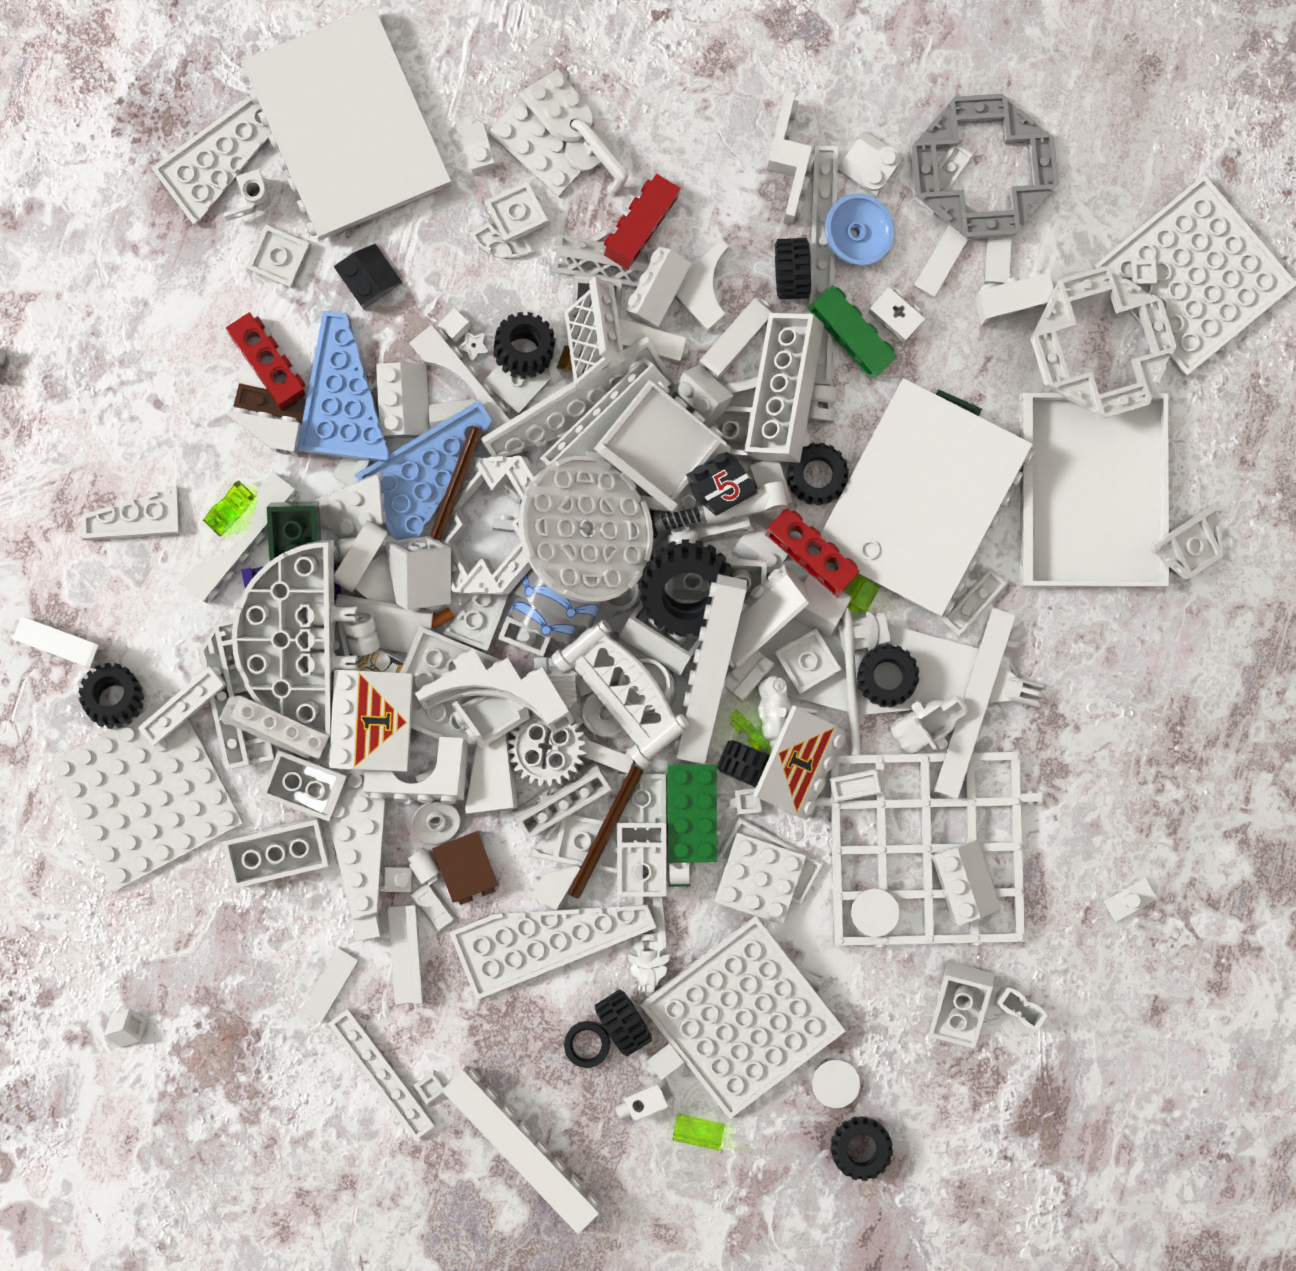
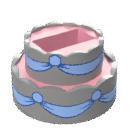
M531 568L513 589L517 596L509 611V615L513 616L514 620L522 622L527 628L537 630L545 637H552L557 642L563 641L567 644L578 626L583 625L587 628L592 626L605 601L583 603L565 598L550 589Z

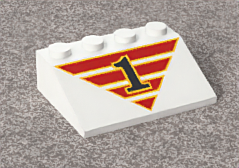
M334 670L329 768L409 771L413 674Z
M792 705L753 796L807 820L815 809V801L818 794L825 786L826 776L834 766L835 756L838 749L844 743L846 731Z

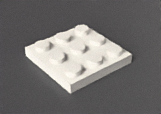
M736 833L714 902L783 925L806 856Z

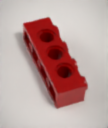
M248 312L225 327L228 335L281 411L306 395L303 389L306 384L298 373L294 375L289 368L292 367V364L285 354L280 356L277 352L278 344L271 335L267 337L263 332L265 326L258 316L254 318ZM255 336L260 338L258 344H248L250 338ZM265 356L274 357L270 364H263L261 362ZM277 376H287V380L284 383L279 384L275 382Z
M788 508L784 509L767 527L765 535L837 598L857 578L860 572L857 569V564L850 558H844L839 553L840 551L836 545L831 542L827 543L821 538V533L815 527H809L805 524L798 512L790 511ZM796 531L802 537L800 539H793L789 533ZM815 547L819 550L820 554L812 555L809 553L808 548ZM834 563L838 570L830 571L826 564Z

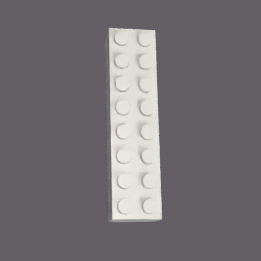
M465 1066L442 1089V1092L569 1226L579 1234L599 1214L600 1200L591 1191L586 1193L582 1188L583 1182L574 1173L570 1176L566 1172L565 1163L557 1155L553 1158L548 1153V1145L541 1138L536 1140L531 1135L533 1131L524 1120L519 1122L514 1117L516 1112L508 1103L503 1105L497 1099L499 1094L490 1085L486 1087L480 1081L482 1076L473 1067L469 1069Z

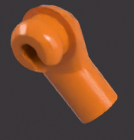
M449 608L444 609L438 614L433 613L432 628H438L454 618Z

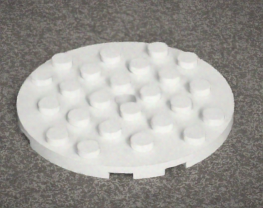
M592 456L566 457L542 469L529 483L522 498L519 511L520 540L525 556L534 572L550 589L559 595L583 603L604 602L616 598L632 588L643 575L642 571L645 568L646 562L650 560L653 546V527L650 512L645 500L642 501L635 488L637 486L628 476L612 467L611 463ZM584 523L590 527L591 532L589 536L581 529Z

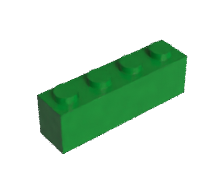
M832 285L825 289L807 309L824 323V328L870 379L877 377L897 358L894 348L890 343L883 341L878 336V330L871 323H867L861 317V311L845 299V293L840 288H835Z

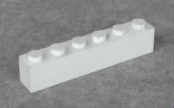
M643 357L540 459L548 466L566 457L585 456L586 451L597 452L594 450V447L649 380L655 384L660 381L666 387L671 383L653 363Z

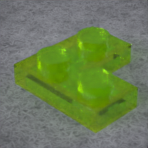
M737 709L729 717L732 722L729 725L739 734L743 731L750 737L747 742L754 749L758 750L761 748L764 751L770 745V742Z

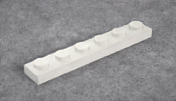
M349 1008L328 1023L415 1141L435 1126Z

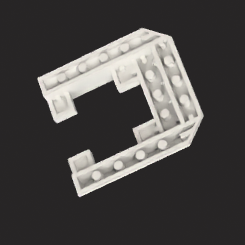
M234 619L218 622L199 651L203 671L209 666H213L227 684L210 699L225 770L275 759L272 744L260 738L247 740L246 732L219 720L228 698L247 692L244 686L245 683L240 672L237 670L233 654L232 630ZM336 621L334 624L336 656H350L342 621ZM328 738L324 748L330 747L331 738Z

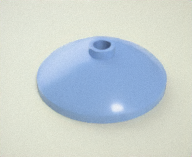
M850 194L839 199L830 208L825 220V236L831 250L841 260L852 265L864 266L877 262L887 254L894 239V223L888 209L878 199L867 194ZM852 229L857 232L856 237L851 234Z

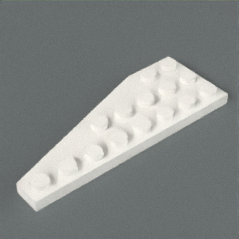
M646 336L623 350L624 360L619 364L611 361L581 388L575 386L574 381L485 435L481 440L492 457H507L522 452L524 448L534 445L541 447L546 445L548 441L559 440L643 357L653 363L671 383L667 387L670 389L668 395H670L675 384Z
M648 905L497 913L449 933L475 999L478 1000L655 929L657 926Z

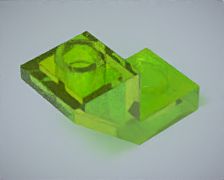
M238 480L231 486L225 497L212 506L203 521L221 537L244 514L256 496Z

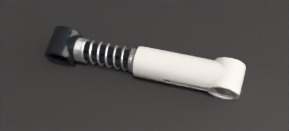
M772 482L756 489L757 494L718 516H715L702 504L697 505L696 508L692 506L691 509L686 510L684 508L683 511L678 509V512L672 511L670 514L665 512V515L661 513L655 515L654 512L649 511L652 520L653 539L658 537L659 532H665L669 528L673 530L674 527L680 529L682 525L686 527L687 524L693 526L695 522L697 524L700 521L702 523L707 522L709 525L762 512L775 513L783 511L789 507L784 483Z

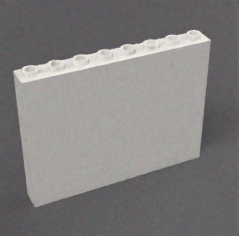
M374 6L241 60L242 68L239 69L240 75L244 83L249 82L252 90L248 91L254 105L259 104L262 112L258 113L262 125L263 127L268 125L270 129L269 141L273 149L278 148L281 156L277 157L283 171L288 170L291 177L287 179L292 193L297 191L300 198L297 201L298 207L302 215L307 214L310 222L306 223L311 236L316 235L318 241L451 186V179Z
M903 378L821 532V538L827 543L831 542L836 545L840 551L839 553L844 558L852 559L860 571L858 575L943 618L944 614H950L955 605V602L952 601L955 593L958 592L960 594L967 582L963 579L967 570L973 571L978 561L975 558L976 553L979 549L984 550L989 540V537L986 535L990 527L995 529L1001 516L997 514L1001 506L1006 508L1012 497V494L1009 493L1012 485L1017 486L1023 476V473L1020 472L1024 463L1027 465L1030 463L1035 453L1031 450L1033 444ZM867 540L877 542L880 547L879 555L875 559L868 560L861 555V545ZM873 543L865 544L863 553L867 557H873L877 553L876 545ZM813 547V551L820 554L819 550Z
M1058 393L1021 394L1020 438L1032 443L1033 448L1031 450L1035 452L1028 465L1024 463L1020 470L1023 473L1020 480L1021 587L1166 588L1169 586V582L1173 581V569L1169 568L1166 563L1148 548L1173 531V521L1169 520V510H1172L1173 498L1169 496V486H1172L1173 482L1172 472H1169V462H1172L1173 452L1172 448H1169L1168 439L1172 438V424H1168V414H1172V400H1168V393H1153V398L1149 405L1105 419H1101Z

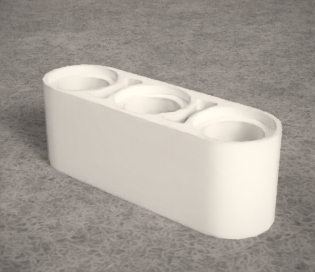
M367 520L335 572L334 582L352 593L388 532Z

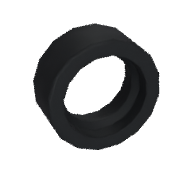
M578 1022L570 1028L565 1036V1054L578 1067H596L605 1060L609 1053V1035L604 1027L596 1022ZM584 1030H591L597 1033L602 1044L598 1055L589 1059L581 1058L573 1049V1039L576 1034Z

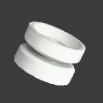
M648 658L638 659L653 676L671 707L678 692L677 681L672 672L656 660ZM622 671L618 685H628L630 677L624 675V671ZM631 686L626 704L645 703L646 698L643 694L639 693V688ZM652 705L645 707L644 715H660L655 712V708Z

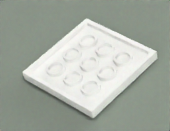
M419 626L400 673L413 674L411 728L437 739L439 737L464 738L469 743L468 752L472 753L476 741L472 743L465 733L467 728L464 724L459 726L452 714L455 712L452 703L457 701L462 706L476 696L460 697L442 702L425 711L415 693L424 685L431 684L441 678L444 673L456 669L453 660L458 658L461 653L470 651L473 648ZM474 649L486 670L491 668L494 663L502 661Z

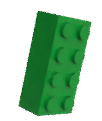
M666 765L668 863L717 862V765Z

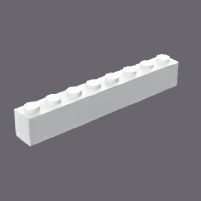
M718 574L716 583L711 582L709 597H712L711 605L706 604L703 619H707L706 627L701 626L698 641H702L700 649L696 648L693 663H697L696 670L690 671L688 684L692 685L691 691L686 692L684 696L683 706L687 707L685 714L681 713L688 721L689 726L685 732L674 740L673 749H677L676 759L705 764L747 590V580Z

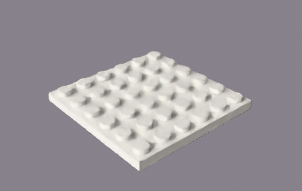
M1205 174L1093 266L1094 269L1106 266L1113 270L1114 274L1131 281V260L1156 259L1157 284L1138 286L1151 296L1155 295L1162 299L1177 345L1170 359L1185 377L1296 286V281ZM1137 308L1131 309V313L1142 324Z
M173 697L139 714L137 718H131L133 722L129 725L125 722L122 728L118 729L116 726L47 763L114 892L244 823L189 718L157 746H151L138 727Z
M756 915L640 1003L646 1014L729 1119L846 1032L840 1021Z

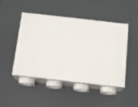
M242 696L229 697L219 718L220 721L306 760L310 756L320 758L329 738L327 735Z

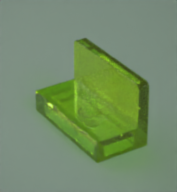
M677 1113L672 1140L720 1151L725 1124Z

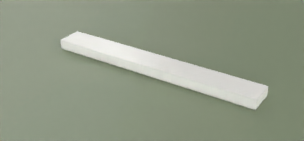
M996 608L991 610L963 698L968 707V712L964 717L957 720L956 726L953 729L934 789L936 793L958 799L1014 623L1015 614Z

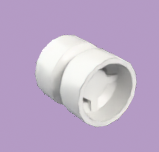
M825 385L813 386L807 421L834 423L835 408L832 407V404L836 403L837 388ZM818 404L823 405V407L818 408Z
M358 611L356 614H349L358 615L357 622L342 621L345 635L348 636L346 640L350 654L364 656L377 651L380 647V642L375 631L376 625L373 614L369 611Z

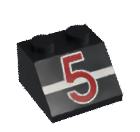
M728 452L715 456L713 460L695 467L693 471L686 474L694 498L715 516L757 494L755 486L739 461Z

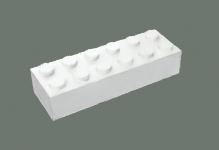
M769 313L744 451L755 460L800 463L824 330V323L814 314Z

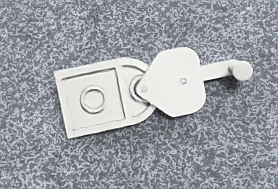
M556 69L522 90L519 96L546 129L557 139L567 141L565 155L573 166L580 171L586 172L602 163L615 178L614 182L608 185L607 191L611 196H618L628 178V174L612 155L614 147L611 141L602 131L590 128L593 121L591 109L563 74Z

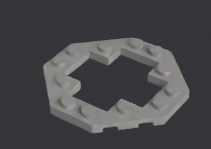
M1003 94L954 97L910 149L915 196L966 239L1015 236L1059 184L1054 137L1048 131H1044L1035 124L1036 121L1024 111L1017 109L1011 104L1010 100ZM1003 120L1005 143L1029 141L1033 185L1010 188L1012 210L966 213L964 190L940 191L936 147L959 145L958 122Z

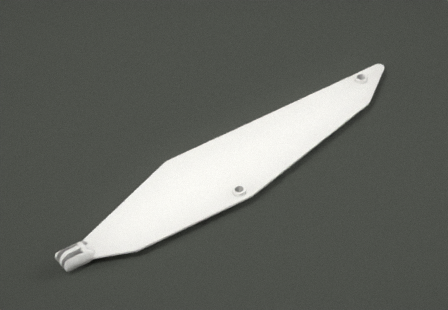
M636 608L605 620L611 627L610 636L613 633L620 635ZM851 614L852 620L864 618ZM793 618L758 649L774 663V667L765 677L778 676L782 678L787 685V695L789 697L849 713L845 652L840 642L837 625L830 637L822 633L820 635L840 666L841 671L800 695L774 653L814 629ZM887 624L891 641L876 645V647L892 644L895 647L897 645L901 646V649L904 651L908 650L911 653L910 656L917 661L916 665L919 667L918 677H920L917 688L911 697L895 707H879L878 704H872L868 698L862 695L863 692L858 687L857 673L862 659L869 651L868 647L854 651L858 715L913 710L910 702L917 698L922 705L933 700L945 701L954 696H959L963 700L979 649ZM588 628L580 630L578 633V637ZM619 637V640L616 641L633 655L654 660ZM694 656L685 669L696 670L697 663H693ZM730 658L729 665L733 668L735 664ZM883 662L875 668L874 680L881 688L892 690L900 685L902 672L895 664ZM1000 665L988 703L1015 701L1041 708V702L1023 698L1020 695L1043 699L1044 693L1024 688L1022 685L1040 690H1046L1047 685L1018 678Z

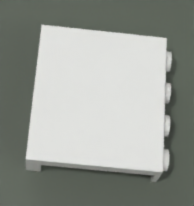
M649 380L594 447V450L672 512L678 505L674 500L689 483L686 474L693 471L695 467L703 465L720 443L724 446L727 443L721 439L724 434L712 425L709 429L703 424L706 421L704 417L696 411L692 414L687 411V403L678 396L675 399L668 395L670 389L660 381L655 384Z

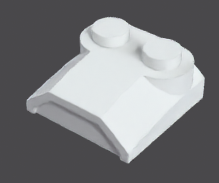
M864 131L839 165L838 171L876 198L904 160V157L895 148L887 146Z
M758 513L753 519L755 531L744 533L732 552L745 560H767L766 575L769 576L775 569H779L787 554L765 535L767 527L773 521L765 515ZM792 532L789 533L793 539H799Z

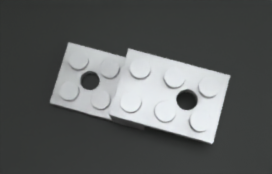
M786 90L767 170L794 177L783 222L793 225L794 219L799 220L803 201L799 200L800 196L805 197L809 177H805V174L811 173L815 154L811 153L812 146L789 141L793 124L789 123V120L794 121L799 101L794 100L795 92Z
M617 774V794L627 774ZM642 774L617 823V897H666V774ZM639 791H644L649 796L648 803L643 806L635 802V795ZM645 865L649 869V875L645 879H639L635 876V868L637 866Z

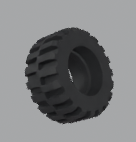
M682 539L681 544H676L675 541L670 542L667 549L660 547L656 550L655 557L650 556L647 567L643 570L641 601L643 607L646 608L648 618H654V625L659 629L664 626L666 633L671 635L674 632H678L679 637H687V634L693 633V636L696 637L699 636L701 626L706 627L707 619H703L706 604L711 605L712 597H709L708 594L698 602L681 603L675 601L666 593L665 584L672 577L681 573L700 575L710 585L711 582L716 583L718 574L729 577L734 576L730 563H726V557L722 552L716 554L714 546L708 545V547L703 546V541L696 540L695 543H689V539Z

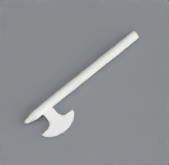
M846 608L843 616L851 755H861L854 639L864 638L868 643V651L873 650L879 639V627L875 616L869 611H866V621L863 625L853 626L850 610Z

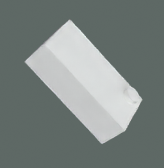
M318 817L225 837L222 841L233 889L329 867L331 863L321 820Z

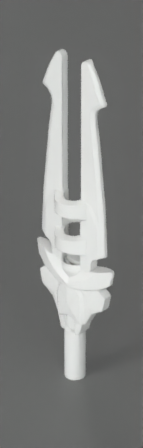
M639 865L635 868V876L639 879H644V865ZM635 897L634 905H644V897ZM653 897V919L657 928L647 931L653 933H642L632 937L631 948L637 951L638 956L628 954L629 962L633 964L630 968L631 974L638 979L642 986L645 999L656 992L660 980L667 975L668 968L665 964L670 960V954L661 956V951L667 948L662 897Z

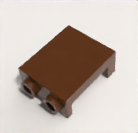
M479 831L432 848L453 903L458 901L462 905L473 901L472 895L481 892L482 896H486L496 892L495 886H498L499 882L494 874Z

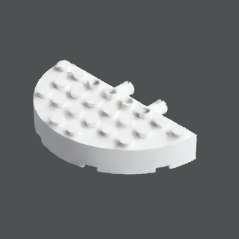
M333 540L310 542L295 547L267 563L253 577L244 590L239 606L236 609L232 630L235 664L245 683L244 686L257 704L327 735L329 738H331L334 670H358V663H356L358 661L357 655L336 656L335 622H357L358 615L348 614H356L358 610L356 606L336 607L334 605Z

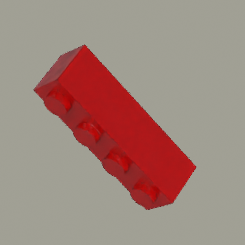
M657 173L652 180L647 179L641 189L643 193L640 198L635 197L628 208L631 210L627 216L622 215L616 225L618 229L615 234L610 233L604 242L606 246L604 256L629 270L677 201L681 188Z

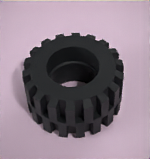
M807 238L777 239L775 243L776 292L779 300L809 298L811 294V259Z
M517 312L516 317L511 314L508 316L507 321L503 319L500 322V327H497L493 355L496 358L497 365H503L502 371L505 373L510 371L512 377L521 375V379H526V375H530L531 378L536 377L537 372L542 374L545 371V367H549L553 357L555 338L553 328L549 329L550 324L547 320L542 322L541 316L533 317L531 312H528L527 315H523V312ZM516 339H528L537 346V349L531 352H521L516 350L511 343Z
M821 442L819 444L810 443L806 447L803 446L800 463L790 462L787 480L791 491L798 496L799 500H804L810 505L828 504L840 496L848 482L849 468H847V461L842 457V453L835 450L834 446H827ZM820 460L829 465L832 470V479L828 485L822 488H815L805 481L804 469L809 462Z
M892 644L880 645L873 650L871 649L862 659L857 673L859 690H862V695L868 698L872 704L876 703L879 707H895L898 704L904 703L914 693L920 678L918 677L919 667L916 665V659L910 656L911 653L908 650L904 651L898 645L896 647L892 646ZM890 662L899 667L902 672V681L897 688L886 690L877 685L874 680V671L879 664Z
M104 663V668L98 665L95 667L96 671L93 673L88 671L86 673L87 679H82L81 684L83 688H79L78 691L81 696L79 697V702L88 717L93 722H96L98 726L104 727L106 725L108 729H113L114 725H116L119 729L123 727L125 722L128 725L132 723L131 718L133 716L136 718L139 716L140 713L137 710L143 708L144 704L141 700H144V693L142 692L141 684L128 668H122L117 663L114 664V667L110 663ZM121 686L124 688L123 697L117 704L113 706H102L99 704L102 692L108 687Z
M729 740L716 768L730 777L757 787L770 755L740 742Z
M619 989L595 1004V1011L601 1023L623 1055L628 1057L652 1042V1035L624 991Z
M861 1116V1118L852 1117L849 1121L845 1120L840 1127L836 1128L835 1134L831 1139L830 1149L837 1168L845 1176H849L853 1180L861 1179L862 1181H868L867 1179H875L878 1174H883L886 1171L885 1168L887 1165H890V1159L893 1156V1144L888 1132L881 1124L872 1118L868 1119ZM865 1134L870 1136L876 1144L874 1156L866 1162H855L848 1155V1143L857 1135Z

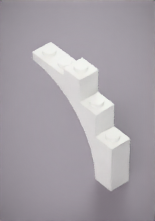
M474 648L461 653L458 658L453 660L456 669L444 673L441 678L431 684L424 685L415 693L425 711L442 702L456 698L483 695L511 700L530 709L545 722L553 734L575 722L542 667L529 672L523 679H520L508 658L494 663L491 668L486 670Z

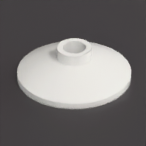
M432 801L422 805L417 809L412 818V829L415 836L428 844H439L451 839L460 826V816L456 808L451 804L442 803L441 801Z

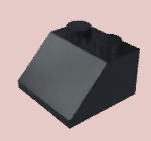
M376 244L353 252L333 266L363 310L403 283Z

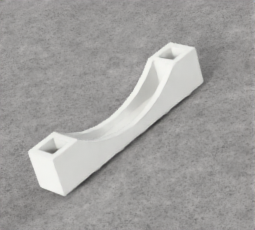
M430 325L409 342L426 365L438 367L452 373L473 391L478 400L480 399L492 419L491 424L485 431V435L510 421L506 416L509 413L506 407L500 401L496 404L491 398L494 394L486 383L481 385L477 381L478 373L470 364L465 366L460 360L463 358L460 351L455 346L450 348L445 342L448 337L440 327L435 329Z
M272 471L257 490L255 515L243 538L221 557L206 563L196 564L180 584L202 602L207 603L208 600L212 602L219 595L220 590L218 588L224 581L228 583L236 573L234 571L239 563L244 564L250 557V549L255 544L258 546L265 539L266 534L264 532L268 529L266 507L273 502H295L297 499L295 495L298 491Z

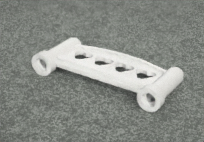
M602 619L601 621H596L566 648L557 650L552 655V660L565 674L573 669L579 673L636 743L629 749V753L640 767L645 768L652 763V758L687 730L689 723L683 715H673L662 690L653 676L632 653L610 638L609 632L611 627ZM600 648L607 649L608 656H612L615 660L614 665L595 667ZM616 667H621L624 675L630 677L628 685L610 686ZM631 686L639 688V693L643 694L646 698L645 703L626 705ZM647 705H652L655 708V712L661 715L660 722L641 724Z

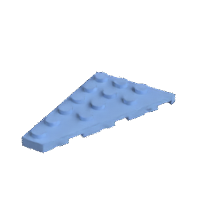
M323 311L297 450L306 453L390 462L389 451L349 316L346 313Z
M480 399L389 453L390 462L376 461L355 474L359 481L380 471L382 472L383 479L380 483L381 492H384L385 499L383 504L386 512L385 525L395 540L420 536L425 525L445 496L470 427L477 426L483 430L484 434L491 424L492 419Z

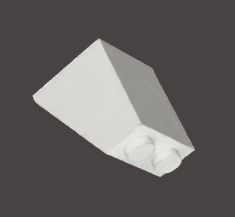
M430 536L385 542L396 604L405 608L408 612H418L420 608L424 607L438 609L444 604H451V547Z

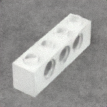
M596 761L578 771V774L571 775L572 780L566 778L563 780V785L556 784L522 804L518 809L512 810L516 822L527 839L611 791L610 785Z

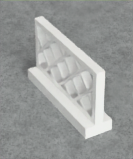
M596 276L589 281L590 290L565 311L574 385L579 388L611 361L619 364L624 360L614 285ZM578 312L577 317H576L575 322H574V315ZM586 312H588L587 317H586V319H585V322H584V324H582V322H583V320H584V317H585V315H586ZM580 327H581L582 329H581V332H580V334H579V336H578V339H577V334H578L579 329H580ZM589 330H591L587 342H585ZM584 346V349H583L582 354H581L580 359H579L580 351H581L582 347ZM594 348L589 361H587L591 349ZM585 364H587L586 369L582 374Z

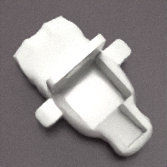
M778 676L763 678L757 688V692L761 697L758 712L762 724V733L764 738L770 742L771 752L792 708L787 695V685ZM800 708L812 715H816L818 710Z
M954 696L945 701L933 700L924 705L917 698L910 702L913 711L907 716L896 720L891 724L890 729L893 737L899 742L900 747L908 754L918 752L928 744L931 745L933 750L937 749L936 744L942 750L949 745L945 736L955 728L957 720L967 714L968 707L959 696Z

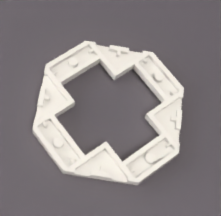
M1106 266L1060 279L1031 337L1032 346L1045 386L1101 419L1149 405L1156 385L1160 383L1167 368L1166 364L1177 346L1162 299L1155 295L1151 296L1141 290L1140 286L1126 278L1119 277ZM1109 291L1116 314L1137 308L1151 354L1131 360L1138 383L1099 394L1092 371L1070 378L1056 332L1077 325L1070 302Z
M523 456L473 458L444 537L440 540L443 544L451 547V589L453 592L459 594H509L532 568L525 556L521 542L496 571L490 561L483 558L470 570L455 544L469 527L460 509L484 480H486L492 491L499 492L510 479L521 499L523 498L529 483L537 475L528 458ZM518 515L512 522V526L520 538Z

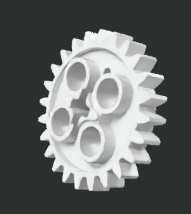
M532 712L533 718L525 721L524 725L520 724L518 732L511 731L516 738L515 740H508V743L514 746L513 749L508 750V753L515 755L510 760V763H518L514 769L515 772L523 771L521 778L524 780L530 776L529 783L532 785L537 780L540 787H543L545 781H547L549 787L552 788L555 780L558 784L563 785V777L572 780L569 773L571 771L579 773L575 767L576 764L584 765L579 757L587 755L586 752L581 750V747L587 746V743L580 741L585 734L583 732H576L580 728V725L576 723L568 725L555 734L551 732L549 738V727ZM541 728L543 736L539 740H533V731ZM566 732V741L558 744L556 742L557 734ZM549 738V744L553 748L552 750H548L546 755V752L542 748L543 746L548 745ZM537 752L539 754L538 761L534 764H529V755ZM556 756H562V765L554 768L552 766V759ZM546 757L547 765L545 769H542V765Z

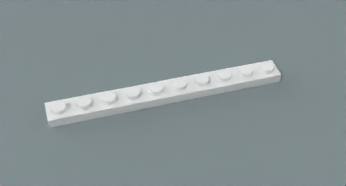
M814 145L810 255L811 294L809 296V305L825 289L834 285L835 253L831 250L825 236V220L830 208L837 202L839 146ZM824 328L814 385L830 386L832 336Z

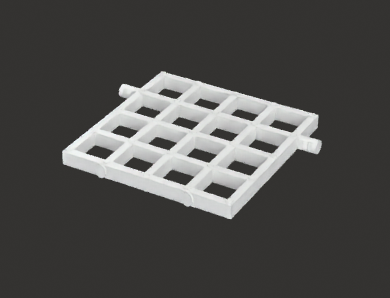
M1020 752L972 753L965 774L966 798L930 799L929 762H943L946 753L835 756L834 766L830 770V778L839 777V764L875 763V769L878 771L882 793L875 794L876 800L834 802L830 786V798H824V795H819L815 801V807L819 806V810H824V806H831L835 946L875 945V947H887V945L939 943L984 945L986 942H1025L1021 802H1027V805H1033V802H1036L1037 805H1042L1043 795L1042 790H1036V793H1033L1032 790H1027L1026 793L1021 794ZM1010 760L1011 797L975 798L974 761ZM920 762L921 799L885 800L884 763ZM966 806L968 843L977 840L976 806H1011L1012 842L979 843L982 852L1012 851L1013 888H994L997 897H1014V933L979 934V919L969 922V934L934 935L933 898H945L943 889H933L932 853L941 852L965 843L931 844L930 807ZM921 807L922 844L886 845L885 808ZM876 808L877 845L841 846L840 809ZM922 853L923 890H887L886 854ZM877 854L878 889L887 891L895 899L923 898L924 935L888 936L886 934L880 937H843L842 900H855L857 895L863 891H842L841 855Z

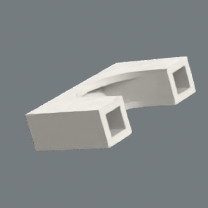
M439 737L436 767L427 779L419 783L409 784L402 782L397 771L365 770L363 792L371 800L385 801V798H394L395 801L408 802L410 798L417 799L418 802L431 803L432 799L441 800L442 803L455 804L456 800L463 801L469 743L464 738Z

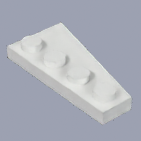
M177 485L168 487L169 489L161 492L149 493L142 498L130 499L113 507L108 506L81 515L82 539L86 541L180 534Z

